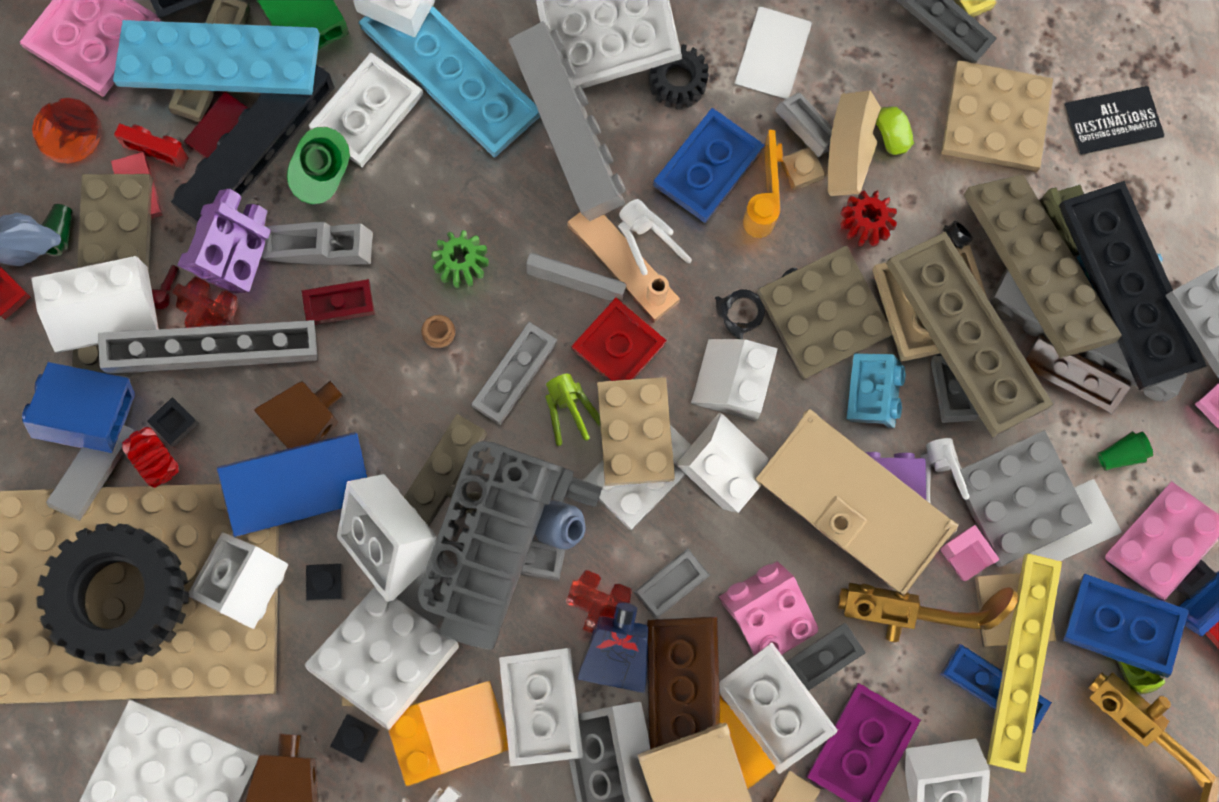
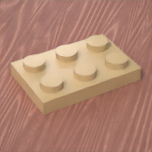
M666 377L597 382L605 486L674 481Z

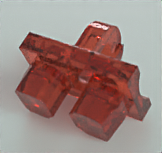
M194 276L186 286L178 283L173 289V294L177 296L176 308L188 313L184 321L185 328L204 327L206 323L212 326L235 325L233 316L239 305L238 297L225 290L221 291L215 301L208 298L207 296L211 292L210 284L197 276Z
M585 570L578 581L573 580L565 603L588 613L583 630L592 633L600 616L614 618L616 604H630L632 589L620 583L614 584L611 594L608 595L597 590L602 578L596 573Z

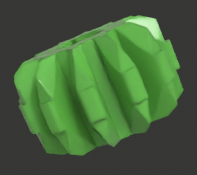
M462 230L459 238H455L454 234L449 231L447 233L449 241L446 242L438 239L436 243L440 250L432 251V259L436 261L433 265L434 272L442 273L441 281L443 283H447L453 278L455 288L460 287L461 280H466L467 285L472 286V276L482 279L484 272L481 268L489 266V259L484 257L488 252L486 245H479L480 239L477 235L468 239L467 232ZM458 255H463V259H465V262L458 263V260L455 257Z

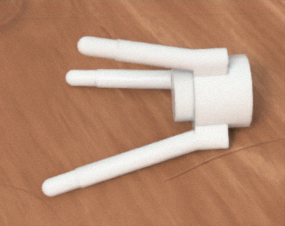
M635 199L630 201L622 208L619 217L623 222L618 227L625 235L642 275H646L648 271L632 232H637L640 235L651 228L686 263H691L692 259L669 236L673 234V229L651 212L641 200Z
M943 438L926 444L928 454L920 456L925 459L926 501L930 503L931 467H935L936 472L951 470L963 499H969L970 496L960 472L962 468L958 461L953 439Z

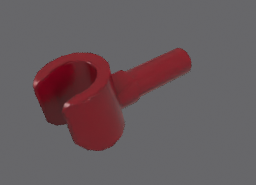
M171 265L160 289H152L155 309L168 308L170 304L169 291L179 271V267Z

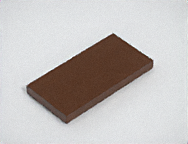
M717 617L647 620L650 749L704 731L706 728L720 723Z

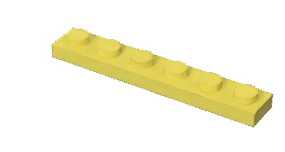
M1029 553L1023 557L1017 590L1018 601L1014 607L986 761L989 765L1022 773L1026 771L1062 561Z

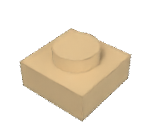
M809 147L783 157V162H780L793 191L823 180L825 177L816 154Z

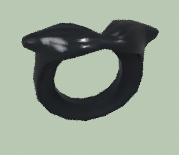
M740 289L725 298L715 296L718 315L724 318L727 330L737 339H743L745 333L757 328L762 323L765 316V307L760 297L751 290ZM747 298L756 304L758 314L752 322L734 323L727 317L728 310L736 300Z

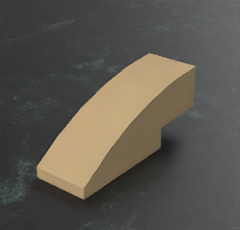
M871 90L841 94L834 118L829 148L828 193L830 196L860 194L878 142L872 133L881 107Z

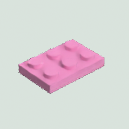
M1171 481L1108 551L1105 560L1156 598L1165 601L1219 540V514Z

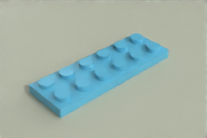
M433 6L415 38L367 16L359 21L360 28L494 158L540 117L536 104Z
M123 20L113 82L118 87L312 95L320 33L317 28Z

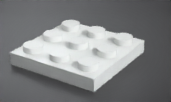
M374 587L306 662L305 666L310 673L389 730L459 646L457 641L438 634L439 628L396 598L387 602L376 587Z

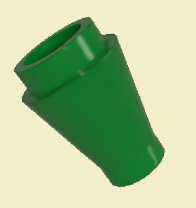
M1132 431L1106 449L1097 452L1099 462L1105 471L1146 463L1147 459L1154 455L1151 443L1143 431L1138 433Z

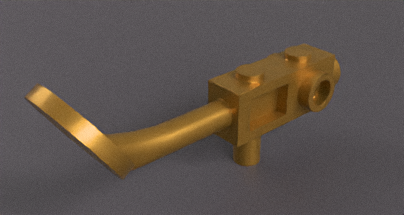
M849 583L848 589H840L838 609L844 610L845 617L888 624L886 639L891 642H899L902 627L915 629L916 620L962 628L992 629L1012 612L1018 601V593L1010 587L1004 588L995 593L979 612L965 613L920 606L919 595L908 592L903 595L898 591L877 588L870 584Z
M1101 672L1088 687L1093 692L1089 698L1142 745L1147 747L1155 741L1181 763L1202 788L1200 802H1217L1218 777L1165 731L1170 721L1163 714L1171 707L1170 701L1164 696H1159L1150 704L1114 672L1109 676Z

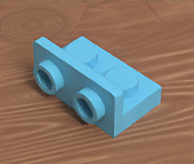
M854 353L846 417L849 422L884 424L887 428H895L896 419H900L902 414V401L899 398V389L905 383L906 371L894 354Z

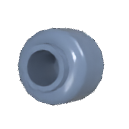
M551 501L549 505L545 504L535 535L539 541L546 545L568 550L580 542L585 534L584 515L580 509L561 501Z

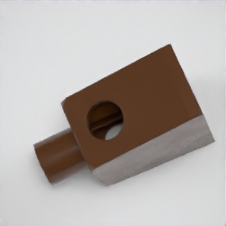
M301 381L258 406L254 411L286 448L290 449L325 440L338 424L337 419L328 409L342 398L343 395L331 381H328L315 393Z
M279 734L277 755H259L245 802H318L316 759L299 757L301 735Z

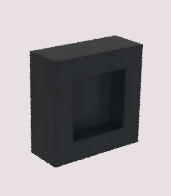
M173 397L147 420L173 447L199 424Z
M1200 560L1176 588L1190 600L1214 581L1217 574L1205 562Z
M343 564L306 565V600L308 602L344 600Z
M346 714L330 747L364 763L380 730L350 714Z

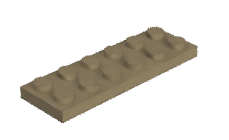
M82 174L77 268L136 256L148 267L149 273L153 178L150 174ZM99 344L74 349L72 367L105 373L100 369ZM145 372L116 373V374H145Z
M1021 174L968 187L964 197L1058 356L1064 358L1116 343L1122 334L1025 176Z
M946 232L891 257L887 261L886 265L992 438L1054 405Z

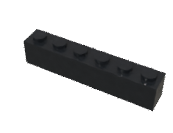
M316 64L312 95L260 93L259 99L253 106L245 109L240 114L238 123L230 133H225L221 136L213 153L208 158H204L199 162L195 169V174L187 183L181 184L176 189L171 203L178 213L194 225H197L202 216L200 213L203 205L212 204L220 190L231 189L240 194L242 198L335 88L330 74Z

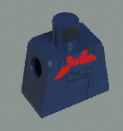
M629 603L616 604L614 618L606 616L598 618L581 661L578 680L645 693L648 626L635 622L636 606Z

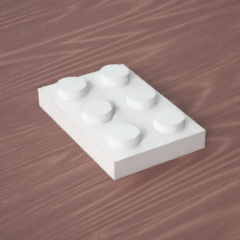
M370 53L312 120L309 128L311 130L315 127H329L337 130L344 136L349 146V159L362 168L423 96V90L377 56Z
M671 425L674 481L605 486L603 460L583 480L603 487L599 501L630 531L686 476L676 463L690 448L691 444Z
M770 643L719 681V693L767 754L779 774L838 731L773 643Z
M564 648L500 657L510 766L583 758L571 649Z

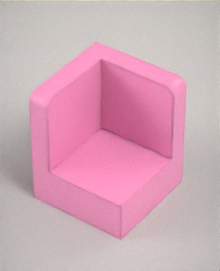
M976 525L966 529L940 548V551L962 581L969 580L986 567L999 561V557Z

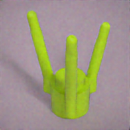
M568 373L549 380L546 383L549 394L545 396L550 410L556 445H562L557 404L560 409L568 407L583 440L588 441L589 434L575 405L578 402V398L599 427L600 416L584 394L580 383H574L571 374Z

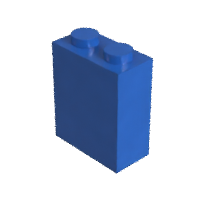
M48 362L43 374H39L36 379L35 393L31 403L26 404L24 407L22 422L31 438L113 453L121 428L125 424L135 398V392L129 378Z

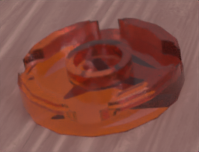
M73 98L58 99L59 102H55L52 105L48 103L36 115L32 127L33 138L40 151L51 160L66 164L81 161L91 155L98 146L102 134L100 120L91 107L81 100Z

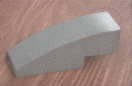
M326 222L265 226L271 230L269 238L265 240L261 259L265 261L314 265L371 264L373 232L361 223L330 226Z

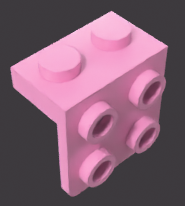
M778 561L763 566L758 570L757 574L743 582L733 584L727 592L718 596L723 607L737 621L753 655H756L770 643H773L780 654L783 655L818 632V625L795 577Z

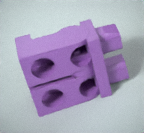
M224 189L219 191L212 204L203 205L200 213L202 216L197 222L194 238L188 252L182 253L177 266L202 279H207L206 281L231 294L246 293L250 291L264 250L265 240L269 238L271 232L270 229L264 226L268 211L259 205L247 204L242 214L237 211L241 200L240 194L231 189Z

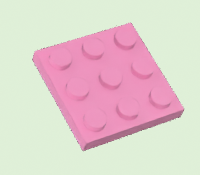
M52 0L21 39L20 44L29 52L104 97L114 84L113 78L122 21L161 22L157 14L134 0Z

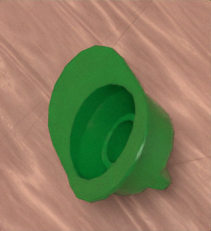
M315 127L306 132L300 139L289 162L286 174L288 186L293 195L299 200L311 205L322 204L329 200L336 192L350 158L349 146L344 136L337 130L329 127Z

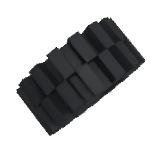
M681 44L682 59L650 68V91L652 95L657 94L656 100L659 103L664 99L666 101L665 106L669 108L672 103L676 104V109H682V104L686 103L687 108L691 107L693 100L698 102L706 90L709 76L708 63L704 64L705 57L702 54L696 56L697 49L692 47L690 52L686 51L687 45ZM681 67L689 71L691 80L685 86H675L667 80V72L671 68Z

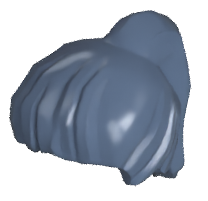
M14 213L0 217V263L23 266L26 263H31L38 256L46 254L51 247L61 243L59 234L50 228L38 224L31 216Z

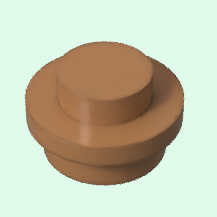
M433 315L426 319L422 325V338L432 348H445L455 338L454 324L444 315Z

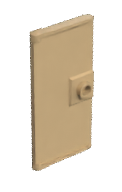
M811 409L803 413V417L795 429L756 477V480L903 595L908 592L943 544L957 531L958 524L944 515L826 423Z
M719 723L718 725L706 728L704 731L637 755L653 802H752L730 738L727 723Z

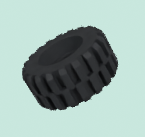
M109 523L97 524L95 531L84 528L76 532V541L64 540L58 546L62 551L58 557L50 555L45 563L46 566L50 567L47 576L40 575L38 586L44 588V593L36 597L37 608L45 611V615L40 617L44 629L51 630L52 633L49 638L57 646L64 647L65 652L73 657L107 666H121L122 663L132 665L142 662L143 656H154L160 652L161 647L159 645L163 641L171 642L176 635L172 630L177 622L183 624L186 614L181 612L182 605L189 604V593L184 590V585L188 583L186 572L180 569L181 561L175 553L169 550V546L140 528L136 529L131 525L118 523L116 527ZM117 562L130 563L140 570L144 580L142 603L135 615L123 625L113 629L100 628L91 622L86 612L85 596L88 586L94 576L103 568Z

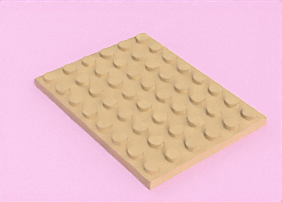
M221 484L166 485L156 488L150 486L101 488L80 521L48 507L46 501L54 489L0 491V705L276 694L278 587L267 604L264 616L257 622L254 629L189 597V604H183L181 612L186 614L183 624L178 622L175 624L172 631L176 635L171 642L163 641L159 645L161 647L160 652L154 656L145 655L142 662L132 665L122 663L121 666H107L73 657L65 652L64 647L57 646L49 638L52 631L44 629L40 621V617L45 615V611L37 608L36 597L44 593V588L39 587L38 582L40 575L47 576L50 567L46 566L45 563L50 555L58 557L62 552L58 546L64 540L68 539L74 542L77 540L76 532L84 528L95 531L97 524L109 523L114 527L118 523L128 524L136 529L140 528L161 540L180 559L181 565L179 567L186 572L188 583L184 585V590L189 592L221 533L233 536ZM279 525L235 537L279 558ZM117 562L103 568L94 576L85 596L86 612L93 624L100 628L113 629L123 625L135 615L144 596V580L140 570L130 563Z

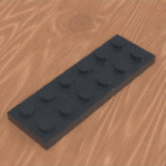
M1125 181L1062 201L1059 208L1095 291L1122 334L1118 344L1139 391L1206 367L1207 365L1199 347L1166 297L1168 293L1173 291L1172 286Z

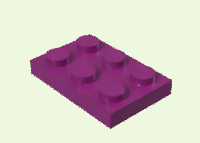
M856 683L834 723L838 730L837 733L824 742L806 778L846 802H878L921 719L862 684Z

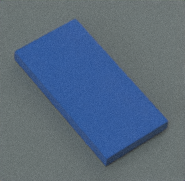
M356 432L216 467L234 537L342 509L347 481L367 478Z

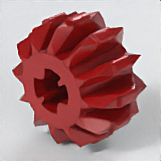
M865 190L860 192L858 198L850 196L847 200L848 206L843 207L840 215L845 218L840 224L841 229H850L847 234V240H851L855 236L858 237L859 247L863 246L866 240L869 241L872 247L878 245L879 239L887 241L891 236L890 231L894 230L897 226V221L892 219L897 214V209L887 208L891 201L890 197L884 198L881 201L878 199V190L874 191L871 197L868 196Z
M146 426L140 431L137 430L122 442L124 453L148 486L156 488L162 483L164 485L179 472V465L152 428Z

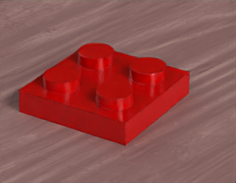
M615 297L574 342L571 350L607 381L632 380L641 373L666 345L667 340Z

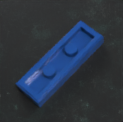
M958 644L942 670L941 675L996 710L1003 671L964 645ZM1041 695L1038 697L1032 733H1035L1052 703Z

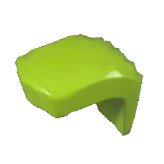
M881 107L875 125L882 134L886 151L893 155L905 154L914 144L913 133L907 116L897 107Z
M1118 661L1125 682L1139 695L1152 693L1165 684L1164 678L1157 674Z

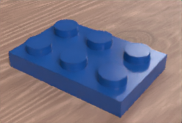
M711 108L654 179L653 186L706 224L764 150L765 144L717 110Z
M1084 574L1078 587L1062 641L1169 678L1173 671L1189 610Z

